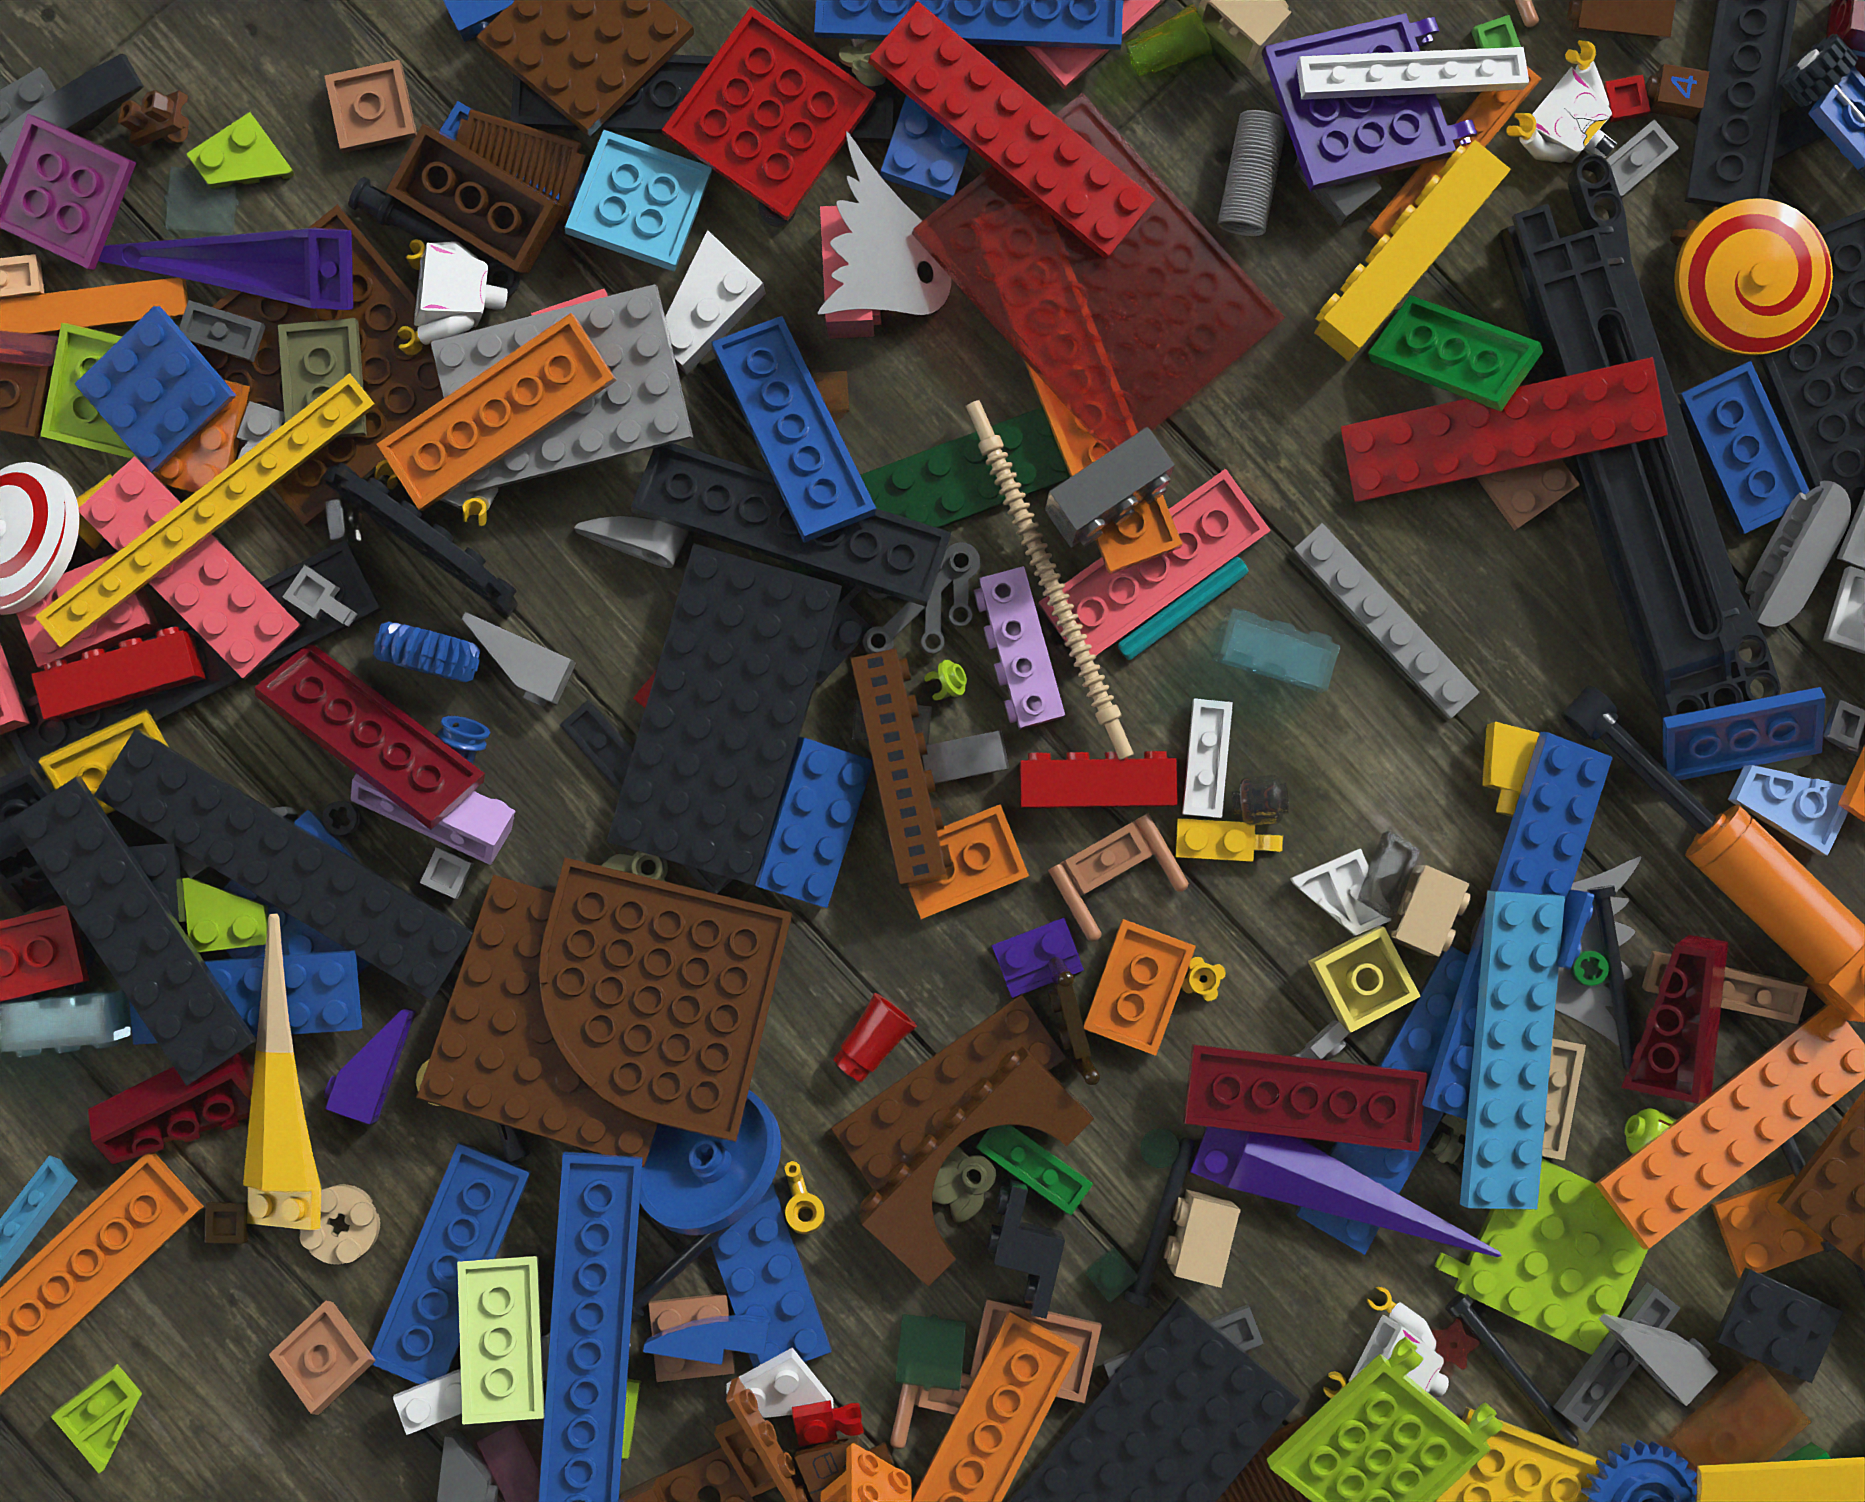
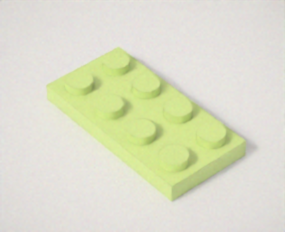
M538 1257L457 1262L462 1424L544 1418Z

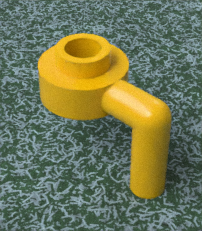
M790 1161L785 1166V1173L792 1194V1198L787 1203L785 1209L786 1220L790 1228L795 1232L811 1234L816 1232L824 1222V1206L817 1196L807 1193L800 1165L795 1161ZM802 1209H810L813 1212V1217L811 1220L803 1222L798 1218L799 1212Z

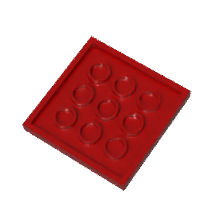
M750 7L662 128V133L782 218L789 221L847 140L846 131L849 134L852 133L877 97L874 91L756 9Z

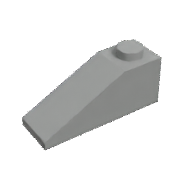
M467 612L464 613L462 620L513 683L526 691L523 698L542 707H545L547 701L558 704L576 665L573 660Z
M1603 1314L1599 1318L1601 1323L1666 1392L1686 1406L1718 1373L1716 1368L1707 1360L1711 1355L1710 1352L1694 1338L1687 1342L1674 1332L1608 1314Z

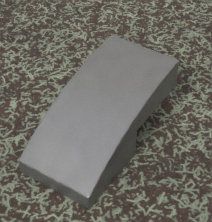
M1834 699L1823 737L1841 749L1859 757L1865 745V710L1842 700Z
M1002 731L927 745L928 755L922 756L925 770L931 769L934 784L1009 769Z

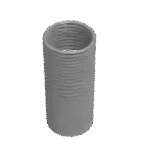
M1247 110L1239 116L1233 153L1222 197L1219 221L1217 222L1220 228L1225 231L1244 236H1260L1266 232L1276 184L1275 181L1278 175L1279 159L1281 158L1287 129L1286 122L1280 115L1261 110Z

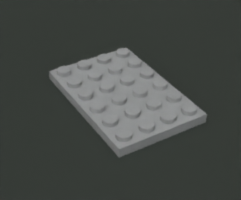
M655 284L431 342L442 393L445 398L572 313L617 380L465 482L466 493L473 494L693 438L659 290Z

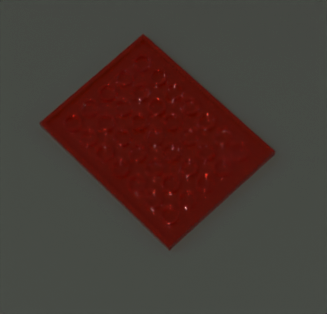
M1081 93L1056 113L1055 116L1155 198L1152 205L1106 260L993 166H990L914 227L912 235L1108 453L1146 427H1149L1153 432L1276 328L1285 317L1091 101Z

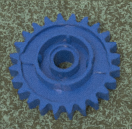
M1636 1440L1634 1449L1622 1443L1620 1455L1608 1450L1609 1462L1605 1464L1597 1460L1596 1465L1599 1473L1597 1475L1591 1473L1586 1475L1592 1482V1486L1581 1489V1492L1589 1497L1587 1502H1642L1643 1500L1645 1502H1697L1695 1497L1697 1494V1483L1693 1482L1697 1473L1687 1467L1688 1461L1677 1455V1452L1667 1446L1663 1448L1654 1441L1647 1445L1640 1440Z

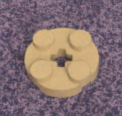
M339 1184L322 1189L320 1228L315 1230L300 1229L299 1238L301 1244L314 1257L329 1264H343L355 1261L372 1248L380 1231V1218L372 1204V1199L365 1191L352 1185ZM339 1214H343L346 1216L344 1222L350 1226L348 1231H341L338 1235L333 1232L334 1227L330 1225L331 1218L336 1219Z

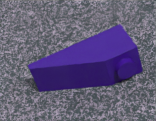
M401 1010L338 1072L337 1077L332 1076L324 1093V1098L329 1099L326 1110L367 1124L378 1121L416 1013L415 1010Z

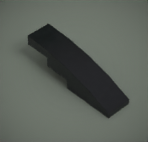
M119 54L84 73L50 94L0 131V153L7 165L27 114L37 116L73 134H77L82 129L91 131L116 111L122 103L128 101L144 88L127 56Z

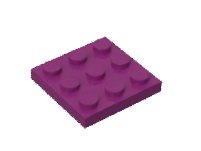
M27 114L0 185V228L87 269L95 270L136 162L37 116Z

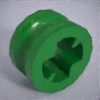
M1581 951L1570 969V974L1576 982L1588 986L1602 983L1609 972L1608 962L1605 957L1594 951ZM1591 957L1595 960L1593 966L1598 969L1596 975H1588L1589 979L1583 977L1585 970L1580 965L1582 961L1590 962Z

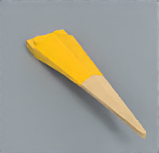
M270 914L268 917L243 1185L248 1187L247 1223L315 1230L320 1228L321 1185L306 1125L293 1052L285 989L280 919L278 914Z

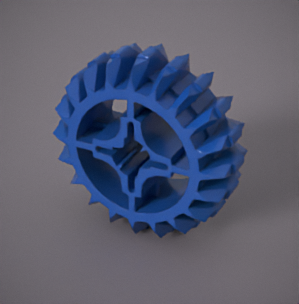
M392 622L381 624L379 633H376L373 655L382 662L455 681L468 682L473 680L474 673L477 671L480 662L478 659L480 649L474 643L405 624Z

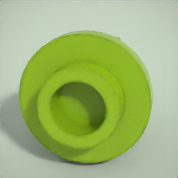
M950 660L940 662L938 670L929 672L924 677L926 682L939 679L942 683L941 691L932 696L934 700L944 699L950 695L958 697L965 692L966 674L959 664H954Z

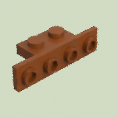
M739 1377L732 1379L726 1401L736 1418L717 1425L714 1435L749 1494L753 1497L778 1487L786 1502H813L806 1484H802L795 1473L796 1470L792 1457L789 1453L783 1452L779 1446L773 1425L770 1421H765L760 1414L754 1393L751 1389L745 1388Z

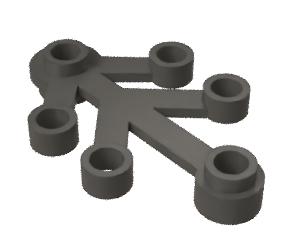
M959 542L950 545L946 550L940 567L942 570L938 573L926 607L925 634L922 636L921 645L923 650L929 654H937L944 647V637L941 634V592L952 581L954 605L949 611L950 622L955 627L962 628L967 626L972 619V611L968 606V580L978 572L980 556L977 550L970 544ZM957 555H965L969 563L964 568H958L953 562L954 558ZM868 588L870 596L874 599L881 600L891 596L884 593L876 594L872 589ZM908 602L883 627L876 626L869 629L863 638L865 651L868 654L893 649V638L925 606ZM964 609L968 614V618L964 622H957L953 618L954 611ZM882 635L886 639V644L882 648H874L871 645L872 637ZM931 635L937 636L940 639L939 647L936 649L928 648L925 644L927 637Z

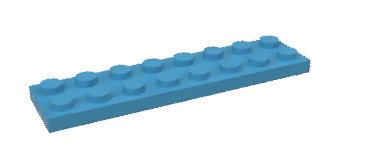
M1487 890L1460 1205L1466 1208L1537 1209L1559 970V966L1556 965L1560 956L1565 896Z

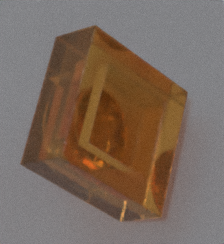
M847 371L810 373L829 413L850 412Z

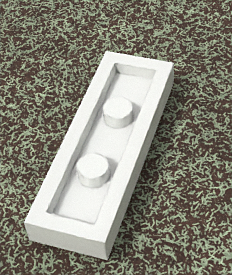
M1193 699L1182 807L1183 815L1222 818L1233 702Z

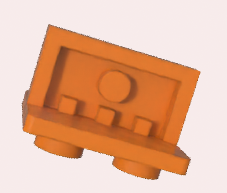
M852 1443L846 1448V1471L821 1491V1502H912V1478L903 1470L880 1459L874 1453Z

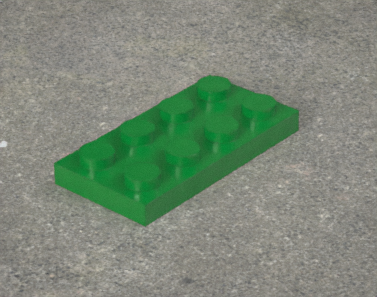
M1409 295L1368 354L1373 363L1501 412L1541 356L1543 349L1538 341Z

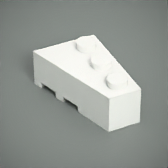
M708 230L665 317L676 365L686 375L712 349L711 342L723 338L766 294L763 282Z

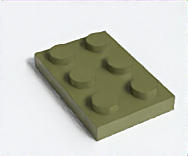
M355 318L278 325L285 423L349 373L363 389L359 323ZM364 415L336 438L366 436V416Z

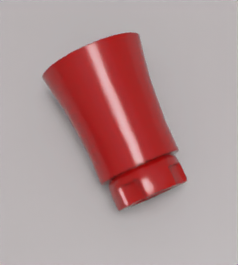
M874 993L859 1021L840 1045L842 1049L833 1060L846 1074L862 1083L869 1073L874 1072L886 1056L917 1025L892 1002Z

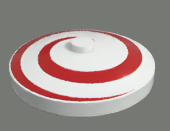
M16 463L0 470L1 615L14 614L26 610L43 599L53 589L71 560L78 537L79 509L72 487L62 475L37 463Z

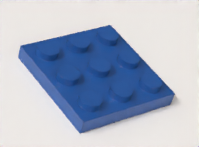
M153 306L75 383L77 388L150 472H158L237 396L161 306Z

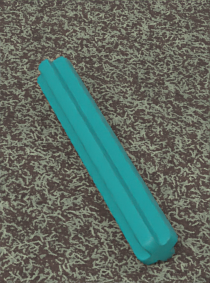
M1234 557L1120 641L1118 649L1127 660H1131L1248 574L1249 570L1246 564L1239 557Z

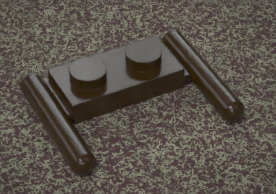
M1053 957L1050 959L1048 967L1054 975L1052 978L1054 989L1049 990L1048 994L1054 1013L1061 1012L1064 1026L1059 1027L1058 1031L1063 1049H1071L1074 1055V1063L1088 1085H1096L1100 1080V1075L1088 1057L1091 1053L1072 986L1074 981L1073 975L1061 958Z

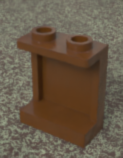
M1570 0L1567 20L1572 21L1571 31L1591 30L1647 36L1646 39L1662 41L1671 37L1676 0Z

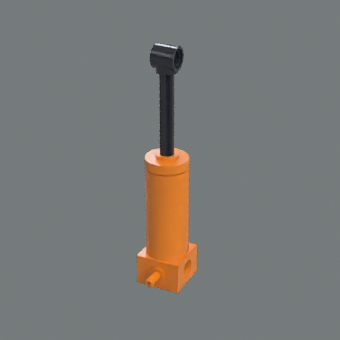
M1588 685L1561 713L1565 722L1585 739L1595 741L1599 738L1697 832L1685 856L1809 974L1803 983L1826 1005L1831 1004L1846 1021L1865 1022V925L1740 805L1732 806L1714 817L1616 723L1619 716L1616 714L1617 708L1612 701L1600 690Z

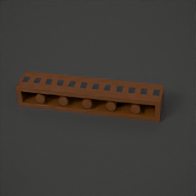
M896 648L851 658L900 886L902 889L948 879L946 869L952 868L953 865L948 844L940 846L937 831L944 830L940 807L932 808L929 793L936 792L931 769L924 771L921 756L928 755L923 732L915 733L912 720L920 717L915 695L907 696L904 683L911 680L907 658L899 659Z

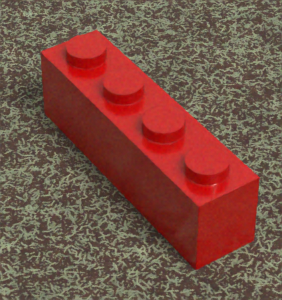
M171 627L156 632L157 638L142 642V638L128 639L118 643L119 649L105 653L104 649H94L80 654L82 660L67 664V660L63 659L44 664V671L31 674L43 719L58 722L206 679L194 634L183 630L180 631L179 627Z
M1167 751L1144 752V759H1128L1126 757L1121 760L1116 752H1105V759H1090L1089 752L1066 753V760H1051V753H1028V760H1021L1019 762L1020 808L1159 807L1177 805L1176 758H1167Z

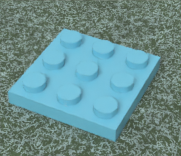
M603 130L565 225V234L675 272L712 175V168Z

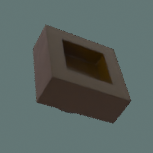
M247 1202L206 1203L205 1243L244 1244L248 1242Z

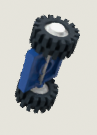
M1832 34L1822 39L1819 44L1813 45L1810 51L1804 52L1801 58L1791 65L1792 68L1786 70L1783 74L1784 76L1780 79V84L1800 107L1808 106L1812 101H1816L1808 114L1865 179V78L1854 67L1855 61L1858 60L1857 56L1837 34Z

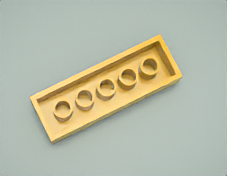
M1474 140L1467 150L1461 145L1457 148L1439 172L1443 178L1441 179L1435 175L1414 201L1418 207L1415 208L1410 204L1390 230L1393 237L1390 238L1385 234L1378 241L1365 259L1369 265L1364 267L1360 263L1340 288L1344 292L1342 297L1334 293L1315 318L1320 324L1314 333L1347 361L1353 358L1510 172L1511 169L1478 141Z

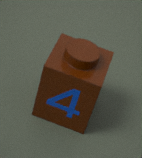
M1664 63L1654 75L1649 76L1646 84L1647 96L1650 99V112L1693 120L1704 107L1710 71Z

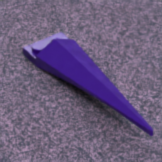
M315 227L104 245L98 260L100 262L220 286L308 308L353 309L352 230Z
M1207 1126L1189 1170L1194 1174L1228 1188L1494 1257L1502 1256L1493 1247L1297 1137Z

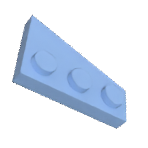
M1754 765L1743 767L1728 798L1732 803L1740 805L1745 811L1819 856H1828L1848 814L1847 810L1838 805L1846 785L1829 783V781L1805 778L1792 773Z

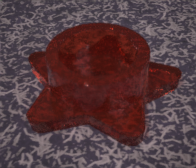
M1455 1319L1449 1328L1431 1330L1436 1340V1353L1443 1357L1444 1363L1451 1361L1460 1369L1465 1370L1467 1368V1354L1479 1346V1340L1465 1334L1460 1319ZM1456 1342L1457 1347L1452 1349L1450 1343Z

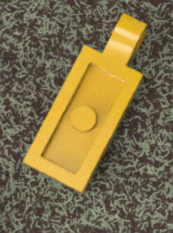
M1178 818L1175 857L1253 862L1254 850L1282 851L1283 836L1256 835L1255 823L1247 824L1246 822Z

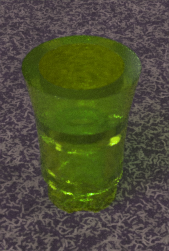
M1193 3L1165 21L1138 33V37L1127 40L1124 43L1132 67L1138 77L1146 75L1151 71L1155 73L1180 62L1213 53L1207 30Z

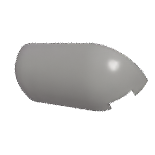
M1821 481L1820 486L1815 487L1808 493L1803 494L1800 492L1786 510L1746 586L1745 592L1750 594L1751 613L1757 622L1766 626L1785 624L1793 619L1806 604L1841 541L1850 520L1851 503L1849 496L1835 482Z

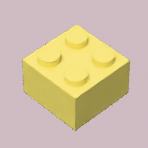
M1384 926L1370 929L1308 961L1337 1019L1348 1032H1353L1421 997Z

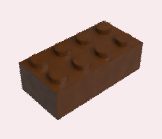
M422 124L385 191L513 270L529 274L566 208L436 128Z

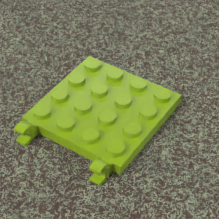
M1542 1158L1537 1209H1490L1478 1235V1240L1498 1250L1502 1256L1494 1257L1471 1251L1465 1264L1440 1252L1434 1266L1458 1278L1454 1288L1458 1292L1465 1295L1468 1294L1479 1302L1593 1355L1610 1332L1601 1323L1599 1318L1603 1314L1618 1317L1648 1249L1643 1250L1595 1183Z
M1404 1337L1394 1346L1389 1359H1386L1381 1354L1376 1356L1267 1458V1462L1271 1470L1312 1502H1434L1491 1450L1486 1440L1497 1434L1503 1427V1424L1495 1417L1497 1412L1485 1402L1474 1411L1471 1422L1467 1425L1409 1378L1407 1374L1421 1364L1423 1357L1415 1351L1418 1348L1417 1345L1407 1337Z

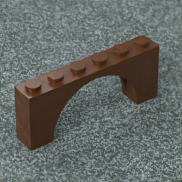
M1023 1046L1017 1052L1014 1050L1009 1052L998 1065L999 1070L989 1080L985 1078L973 1088L970 1094L972 1098L962 1108L957 1106L951 1110L943 1120L944 1126L934 1136L931 1134L926 1136L916 1147V1154L907 1164L902 1162L897 1165L887 1178L889 1182L879 1192L874 1190L868 1194L860 1205L861 1210L858 1214L862 1225L928 1287L956 1259L951 1246L937 1230L932 1212L934 1183L943 1162L952 1150L969 1136L981 1130L999 1125L1033 1127L1052 1135L1065 1146H1068L1094 1120L1089 1110Z

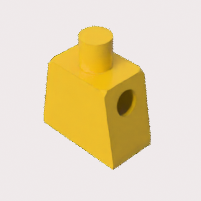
M1493 722L1487 724L1482 783L1485 787L1500 791L1496 812L1513 817L1539 733Z

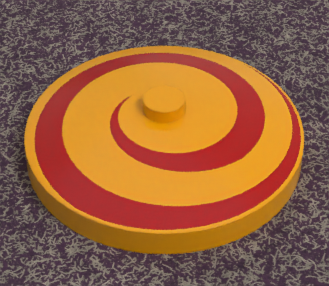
M1746 199L1730 203L1713 211L1691 230L1680 249L1675 267L1674 281L1679 308L1689 326L1699 337L1711 346L1727 353L1757 356L1776 352L1796 343L1816 325L1830 298L1833 273L1828 247L1819 230L1805 215L1778 201Z

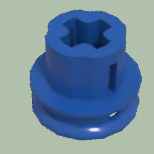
M460 716L443 717L441 720L443 728L438 731L437 736L473 764L476 752L486 748L487 744L484 739L489 737V729L469 718ZM454 723L459 724L457 727H453Z

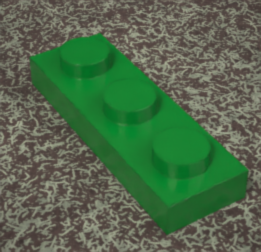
M999 1125L988 1128L975 1146V1148L1070 1216L1093 1185L1092 1181L1013 1125Z

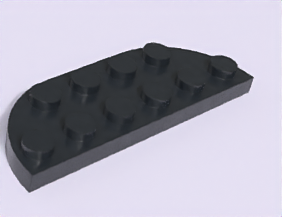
M341 462L337 466H329L321 476V482L504 615L510 617L518 606L514 598L517 592L516 589L505 580L492 575L483 566L486 560L480 554L469 547L463 551L452 543L454 537L438 524L430 527L419 519L422 514L413 505L404 500L399 504L388 496L389 489L373 477L365 481L351 468Z

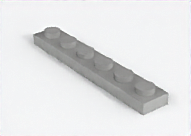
M1323 523L1292 550L1448 719L1455 716L1479 693L1477 688Z

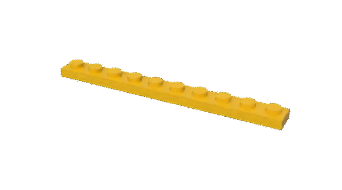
M349 373L35 616L59 647L65 648L375 408V403Z

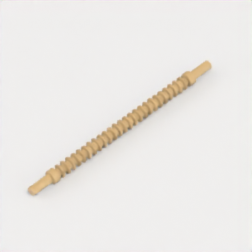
M980 400L968 404L966 408L981 441L978 447L981 454L988 457L986 464L993 467L990 474L997 476L994 483L1002 488L999 491V495H1005L1006 497L1003 504L1010 506L1008 515H1013L1015 518L1012 521V525H1018L1019 530L1016 534L1022 535L1024 539L1021 541V545L1028 547L1025 555H1031L1032 560L1029 564L1036 566L1037 570L1034 572V575L1041 577L1038 585L1045 587L1043 596H1049L1050 598L1047 605L1054 607L1052 616H1057L1059 619L1056 622V626H1062L1063 631L1060 635L1062 637L1066 636L1068 640L1065 642V646L1072 648L1069 656H1075L1076 662L1074 667H1080L1081 669L1078 676L1085 678L1082 686L1089 688L1090 692L1087 693V697L1094 699L1091 706L1098 709V712L1095 714L1098 723L1105 725L1118 758L1121 760L1129 757L1134 753L1118 719L1121 717V712L1116 704L1112 705L1111 700L1114 699V696H1108L1107 694L1109 685H1103L1102 683L1105 676L1098 674L1100 665L1094 664L1093 660L1096 658V655H1090L1089 650L1092 646L1090 644L1086 645L1084 640L1087 638V635L1080 632L1083 625L1076 623L1078 614L1071 612L1074 605L1068 604L1067 599L1070 595L1064 594L1062 591L1065 588V584L1058 582L1061 575L1059 573L1055 574L1053 569L1056 568V564L1049 561L1052 554L1045 552V548L1048 545L1041 542L1040 539L1043 537V534L1036 531L1039 524L1032 522L1034 513L1027 511L1030 504L1024 503L1023 498L1026 494L1020 493L1018 490L1021 487V483L1014 481L1017 474L1015 472L1011 473L1012 463L1005 460L1008 453L1001 450L1004 447L1000 435L994 434Z

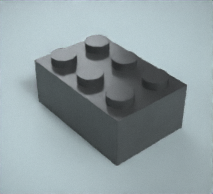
M1146 427L1049 491L1045 511L1071 548L1080 542L1083 546H1087L1103 534L1101 529L1112 521L1115 525H1118L1133 515L1135 512L1133 507L1143 500H1146L1149 504L1161 497L1167 491L1165 486L1171 482L1170 476L1175 464L1149 427Z

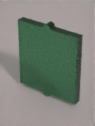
M903 1314L895 1383L922 1386L925 1391H929L931 1388L960 1391L966 1322L939 1319L936 1314L931 1315V1317Z

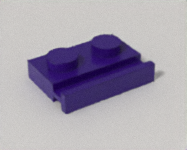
M1065 918L992 945L1012 998L1052 983L1054 975L1050 971L1048 963L1053 957L1061 958L1072 975L1084 971Z

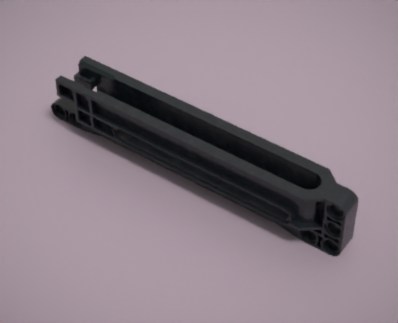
M1588 155L1582 158L1575 166L1567 180L1580 224L1585 231L1559 239L1549 205L1546 204L1514 214L1512 216L1514 225L1501 230L1498 236L1533 340L1540 342L1543 353L1538 359L1546 381L1610 367L1600 334L1612 366L1650 357L1654 359L1668 436L1639 442L1637 445L1697 629L1694 625L1636 444L1571 457L1642 678L1655 698L1662 721L1664 717L1677 715L1676 708L1680 702L1685 703L1689 707L1690 712L1715 708L1713 697L1716 691H1721L1726 696L1727 705L1756 700L1758 698L1753 696L1750 688L1754 679L1763 685L1764 693L1761 698L1777 696L1780 694L1781 686L1766 638L1740 593L1631 261L1625 209L1611 166L1600 155ZM1582 170L1593 172L1597 183L1591 184L1585 181L1582 177ZM1594 206H1601L1606 209L1609 219H1599L1594 213ZM1741 643H1746L1751 649L1752 656L1749 662L1741 659L1738 648Z

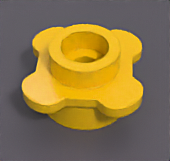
M1201 957L1192 958L1189 964L1188 976L1184 979L1181 986L1183 991L1189 994L1192 992L1198 993L1206 1001L1216 999L1220 980L1226 974L1224 967L1220 964L1214 966L1207 964ZM1202 975L1207 977V981L1204 983L1200 981V976Z

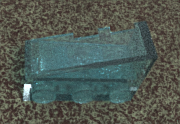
M1233 608L1224 616L1211 661L1323 693L1328 690L1340 645L1332 643V637L1315 631H1310L1309 634L1294 630L1295 626L1277 620L1271 622L1258 617L1257 614Z
M122 989L0 1004L2 1052L16 1051L17 1057L41 1054V1048L55 1047V1053L80 1050L79 1045L94 1044L95 1049L118 1046V1039L131 1035L127 996Z

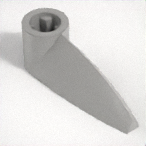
M625 516L592 519L579 522L574 527L575 531L582 536L665 568L673 567L689 535V531L658 520Z

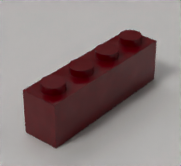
M1688 935L1675 944L1658 989L1657 999L1649 1012L1646 1028L1640 1043L1637 1044L1632 1057L1633 1062L1621 1088L1699 1104L1712 1092L1728 942Z
M238 1052L187 1086L173 1066L89 1108L88 1115L92 1143L112 1164L162 1150L166 1142L173 1140L189 1142L200 1138L199 1132L222 1126L224 1131L238 1127L239 1120L249 1118L253 1072L248 1061Z

